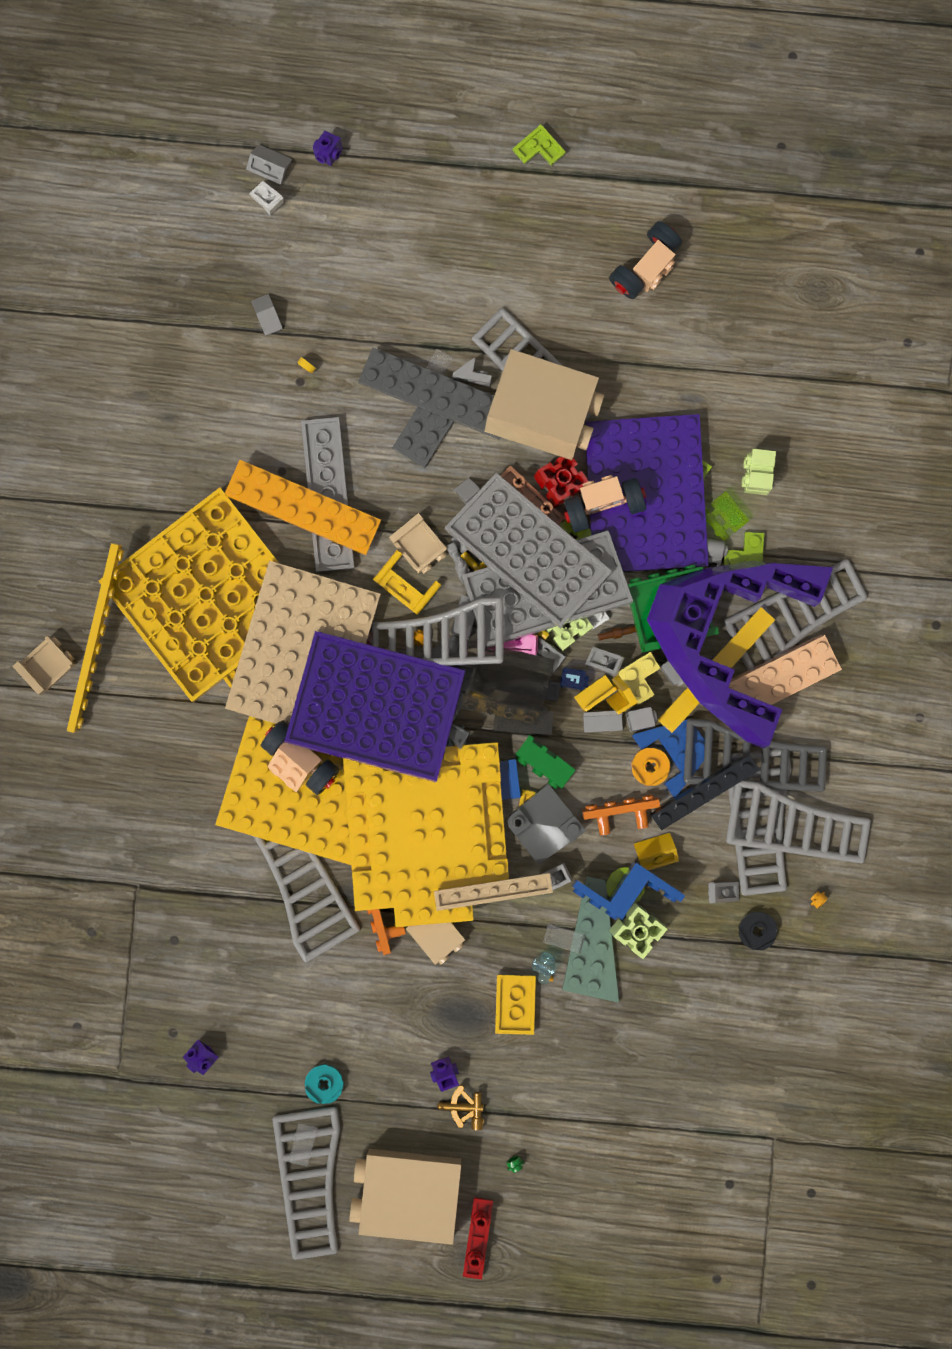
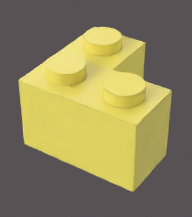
M651 652L625 667L617 674L631 689L638 702L635 704L636 706L654 696L645 678L658 671L660 666Z

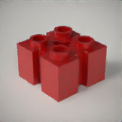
M559 457L553 465L550 462L538 469L534 475L541 489L547 488L548 493L546 497L553 508L563 504L564 500L568 499L570 495L575 497L580 494V488L583 487L584 483L589 482L582 471L579 473L576 471L575 468L578 464L574 458L570 460Z

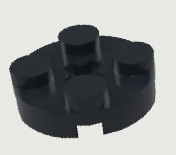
M763 912L748 913L738 925V934L741 942L753 950H765L772 946L776 940L778 930L776 922L770 915ZM755 926L763 928L761 936L753 934Z

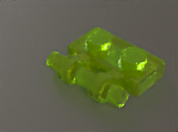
M724 492L711 503V506L715 509L710 513L705 507L706 523L709 522L715 530L714 533L717 537L720 536L723 541L729 538V535L725 532L728 528L733 533H736L750 521L727 492ZM718 514L725 522L722 526L715 519Z

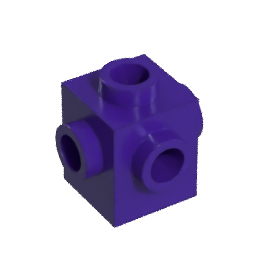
M325 130L313 144L315 159L320 163H326L332 166L335 160L339 159L343 150L341 138Z
M199 1039L183 1056L188 1063L186 1067L193 1073L197 1071L202 1075L219 1058L210 1046Z
M449 1056L431 1063L433 1071H430L433 1083L437 1082L441 1092L459 1086L456 1076L459 1074L456 1063H452Z

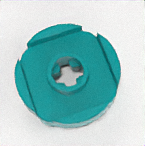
M322 1064L315 1066L307 1074L305 1091L313 1102L329 1104L337 1100L342 1093L343 1078L335 1067ZM321 1079L329 1081L327 1084L329 1086L328 1089L325 1087L321 1089L319 1087Z

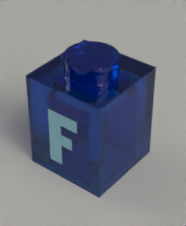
M563 668L560 688L583 691L584 687H588L589 676H586V671Z

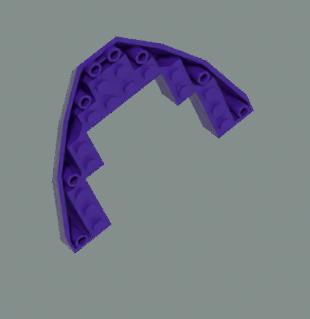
M746 561L702 569L659 585L647 617V622L667 660L698 702L746 742L761 748L770 746L782 709L728 688L735 670L699 656L722 590L756 603L761 599L766 587L815 607L821 603L833 567Z

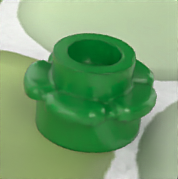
M520 1156L510 1158L506 1161L507 1170H512V1173L520 1171L525 1163Z

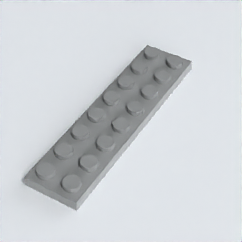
M339 417L301 421L308 489L348 506ZM312 533L316 572L354 569L353 550Z

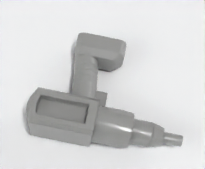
M455 542L446 547L456 564L457 575L461 583L464 584L462 575L470 573L466 562L461 559Z

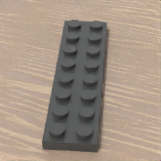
M372 347L359 378V384L500 440L501 437L484 432L487 416L494 399L493 395Z

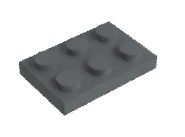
M417 407L392 449L425 469L454 421Z

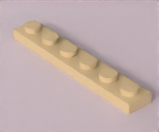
M550 873L437 890L434 891L436 910L439 911L553 893Z

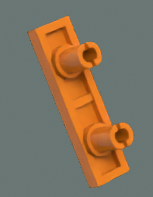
M651 794L644 795L642 799L638 800L626 798L621 803L608 801L603 806L590 804L586 805L585 809H581L584 820L597 819L600 835L611 834L608 818L610 815L635 812L637 828L644 829L649 827L646 811L660 807L658 797H654Z
M379 909L367 910L368 915L372 914L374 920L370 922L372 931L378 934L379 940L375 941L378 952L382 951L383 955L390 954L389 939L405 935L404 927L391 926L386 928V926H383Z

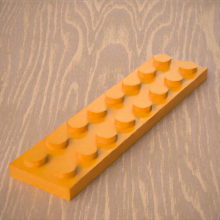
M240 459L224 494L229 498L365 556L381 522L376 517Z

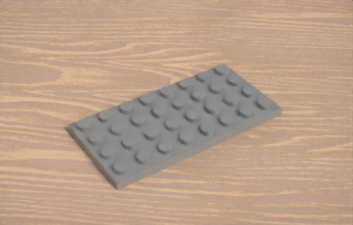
M497 473L445 526V530L560 629L612 574V571Z
M609 531L576 540L612 571V574L567 623L633 603ZM489 567L462 575L470 602L480 598L501 597L503 599V643L557 627ZM495 605L485 606V648L496 645ZM475 608L473 612L477 621V608Z

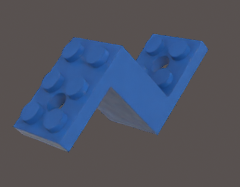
M632 862L608 900L576 879L571 885L574 887V893L582 898L586 895L590 898L589 903L598 909L604 907L607 909L605 913L615 920L618 917L620 919L624 918L647 881H649L647 884L649 887L658 892L661 889L665 892L663 896L674 903L676 900L682 902L685 897L684 894L635 862Z

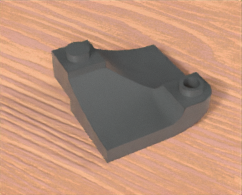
M546 784L516 808L507 820L511 831L538 865L567 844L572 843L586 831L549 784ZM516 819L521 820V824L519 826H516L514 824Z

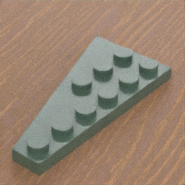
M586 876L584 885L608 900L605 880ZM585 895L584 898H581L562 990L619 1003L612 935L609 931L611 929L610 917L605 913L607 909L604 907L598 909L589 903L590 898Z

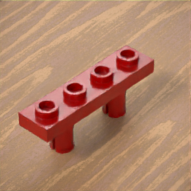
M474 1197L463 1277L482 1280L493 1200Z

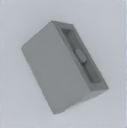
M257 145L250 153L246 170L281 185L284 181L286 169L291 164L292 159L264 146Z
M615 711L583 713L584 733L622 731L623 712L619 715Z

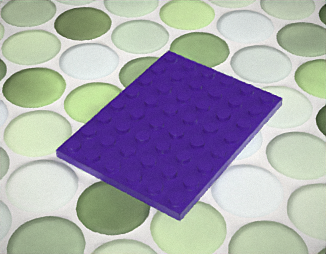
M700 414L585 422L586 426L593 428L587 447L588 481L598 483L602 481L603 477L609 475L617 477L622 494L625 496L622 482L637 478L640 488L644 487L647 497L644 499L646 510L631 515L627 503L591 514V536L609 531L623 572L680 569L695 564L696 567H708Z
M315 631L284 743L437 782L465 670Z

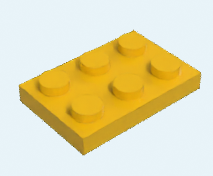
M497 974L495 1034L534 1035L536 976Z

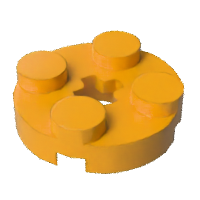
M645 748L634 756L631 763L632 774L639 783L645 786L659 785L668 777L670 771L669 759L661 750ZM647 762L655 763L654 772L645 769Z

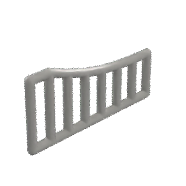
M500 308L472 337L473 342L491 358L502 372L509 354L502 360L495 351L515 331L523 339L513 350L521 352L530 344L537 350L533 355L534 357L540 359L544 357L549 362L562 365L504 308ZM503 317L510 326L488 346L481 338ZM587 413L585 421L591 416V414Z
M845 559L831 566L833 570L829 578L841 605L831 609L825 595H823L820 604L825 614L815 619L808 604L797 600L809 623L801 631L784 600L788 596L777 593L725 619L724 625L732 639L737 633L733 626L734 623L743 619L746 624L751 618L750 615L756 613L760 607L770 615L767 607L777 602L794 637L785 644L775 623L773 622L768 627L780 649L774 656L776 657L792 649L805 636L831 618L865 601L867 594L850 561ZM844 568L858 593V596L850 600L847 599L835 575L836 572ZM759 637L755 644L764 662H766L771 657L761 637ZM746 651L741 659L747 670L754 668V665Z
M501 597L480 598L453 610L429 617L392 622H374L371 624V646L379 648V630L388 629V650L396 652V629L406 628V655L414 657V627L424 625L423 660L441 665L499 664L504 660L503 599ZM495 605L496 656H485V606ZM477 608L478 656L467 657V612ZM459 615V657L449 658V619ZM441 621L442 658H431V624Z
M770 749L769 757L781 756V749ZM762 750L750 751V755L753 759L761 758ZM743 752L731 754V763L742 757ZM790 754L788 756L787 782H789L791 775ZM780 767L769 769L768 776L780 775ZM761 770L749 776V779L761 777ZM734 787L728 789L730 807L732 805ZM772 789L784 796L787 794V790ZM753 790L742 791L740 799L752 798ZM761 792L760 797L768 796V795H766V794H764L763 792ZM778 801L773 834H775V843L783 844L785 804ZM770 807L759 808L757 816L768 815ZM750 810L738 811L734 837H746L747 829L741 830L740 818H749ZM766 827L755 828L754 836L766 834ZM735 845L742 895L781 892L787 889L783 852L759 848L743 849V846ZM776 853L777 865L746 868L745 857ZM778 873L779 884L748 888L747 876Z
M743 780L734 786L726 842L732 845L863 863L866 856L871 820L865 817L815 808L784 796L759 782ZM742 787L753 789L746 839L734 837ZM761 792L771 797L764 841L753 840ZM778 801L789 806L783 844L772 843ZM796 809L807 813L802 847L791 845ZM815 815L825 818L820 850L810 848ZM833 820L844 822L839 852L828 851ZM852 823L862 825L858 855L847 854Z
M254 837L277 881L285 903L293 944L304 962H309L360 931L357 921L318 855L308 853L312 861L283 878L279 867L304 851L293 849L275 860L270 850L279 844L271 841L266 843L264 839ZM317 868L322 878L290 896L286 885L312 869ZM327 885L331 895L295 915L292 905L294 902L321 886ZM336 901L341 909L340 912L299 935L297 923ZM346 918L351 928L307 953L302 944L304 941L341 919Z
M336 1107L276 1115L272 1118L292 1258L298 1260L336 1254L338 1252L333 1209V1173L340 1134L338 1109ZM331 1115L332 1127L282 1134V1122ZM332 1135L330 1147L285 1154L283 1142ZM328 1155L327 1167L288 1173L287 1161ZM326 1175L324 1188L292 1193L290 1191L289 1181ZM325 1196L326 1207L293 1212L292 1200ZM326 1215L327 1227L296 1232L295 1220ZM329 1236L330 1247L299 1251L298 1239Z

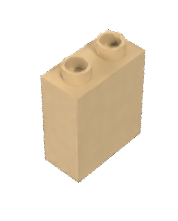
M511 349L487 416L484 432L572 460L576 447L587 450L593 428L584 425L587 413L598 416L604 394L595 392L599 378Z
M369 1149L367 1159L356 1158L354 1182L364 1183L362 1199L352 1198L349 1222L360 1223L359 1235L453 1245L461 1158Z

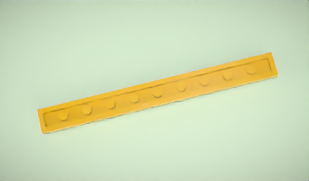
M111 543L68 722L67 731L72 733L77 732L83 726L84 718L81 717L83 710L85 711L88 705V699H86L87 692L91 691L93 681L90 679L92 673H95L97 668L95 658L96 654L99 655L102 644L99 642L106 630L104 621L105 617L109 616L110 606L108 604L115 592L113 583L119 575L117 566L124 554L122 545Z

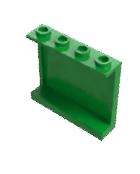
M695 564L684 567L685 571L678 572V569L666 571L667 575L661 577L657 573L649 575L648 580L642 581L641 578L630 580L631 584H628V588L633 599L630 608L642 653L661 648L647 622V617L659 585L702 570L703 567L696 568ZM712 620L706 637L719 634L718 627H714Z

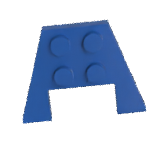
M684 720L673 733L662 726L632 735L641 750L658 739L680 771L679 774L664 783L673 798L686 785L684 783L687 720ZM695 726L692 776L704 761L705 740Z

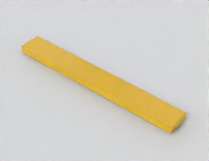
M760 607L712 661L732 668L775 619ZM688 687L658 719L671 733L699 704Z

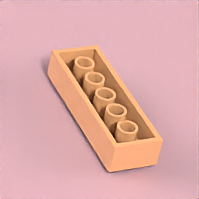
M820 634L732 678L728 688L772 705L842 669L826 636Z

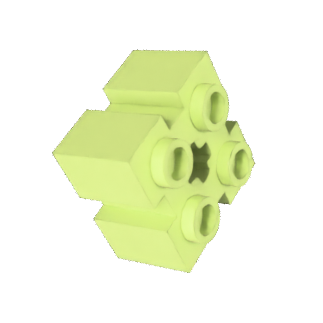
M752 449L751 453L747 454L743 465L747 473L742 477L741 487H745L744 493L767 495L772 490L776 451Z
M587 618L570 622L569 629L567 627L560 629L557 626L545 631L548 634L551 631L555 634L556 637L553 638V641L563 652L575 642L573 637L578 635L581 638L593 629L592 624Z
M634 901L626 913V918L623 921L618 919L609 931L613 937L625 946L627 944L635 954L644 959L653 948L650 943L653 939L658 941L667 931V928L660 920L652 914L649 915L642 906Z

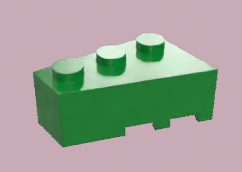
M530 735L515 754L518 757L516 760L523 766L530 765L533 768L532 772L540 778L545 776L549 779L547 783L555 789L558 787L562 789L575 772L573 767L549 751L544 745L538 743Z

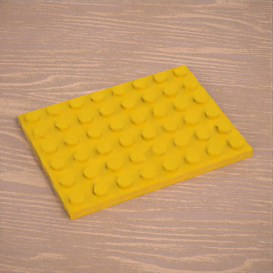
M249 716L215 825L351 865L343 758L311 750L321 759L318 767L326 760H330L340 771L334 779V784L329 789L326 788L319 795L313 793L306 786V783L295 792L282 779L271 772L268 765L273 756L260 746L266 737V732L277 724Z

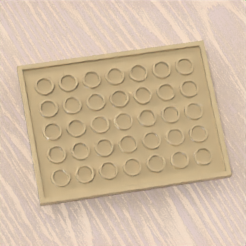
M269 561L225 709L275 724L284 720L289 725L315 631L366 644L380 594Z

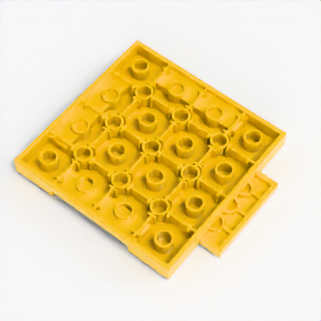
M220 487L117 566L119 575L113 583L115 592L112 600L193 703L222 680H225L230 688L232 687L269 561L279 563L230 499L224 495L225 493ZM103 578L98 581L100 584H102Z
M498 743L464 745L462 749H459L457 746L446 747L437 782L343 758L355 911L394 908L395 927L473 921L472 905L437 911L434 891L509 879Z

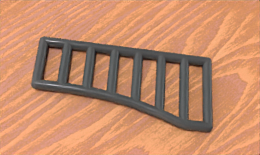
M688 719L686 724L684 783L697 785L711 776L713 729L724 733L723 768L731 764L732 737L743 741L742 756L748 752L750 754L751 743L746 742L732 729L712 720ZM694 726L705 727L703 777H692ZM771 740L770 746L762 748L760 780H749V777L745 780L759 782L770 789L823 792L826 782L827 748L820 745H804ZM770 748L781 749L779 782L768 781ZM789 751L800 752L799 783L787 782ZM808 753H819L818 784L806 783Z

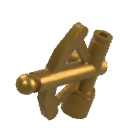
M461 1084L454 1092L451 1103L439 1102L437 1104L439 1110H451L452 1117L458 1127L462 1128L464 1121L472 1117L471 1129L483 1130L484 1119L481 1116V1112L484 1110V1104H481L482 1092H474L473 1101L464 1091V1085ZM462 1094L469 1103H457L459 1095ZM458 1111H470L462 1118L458 1115Z

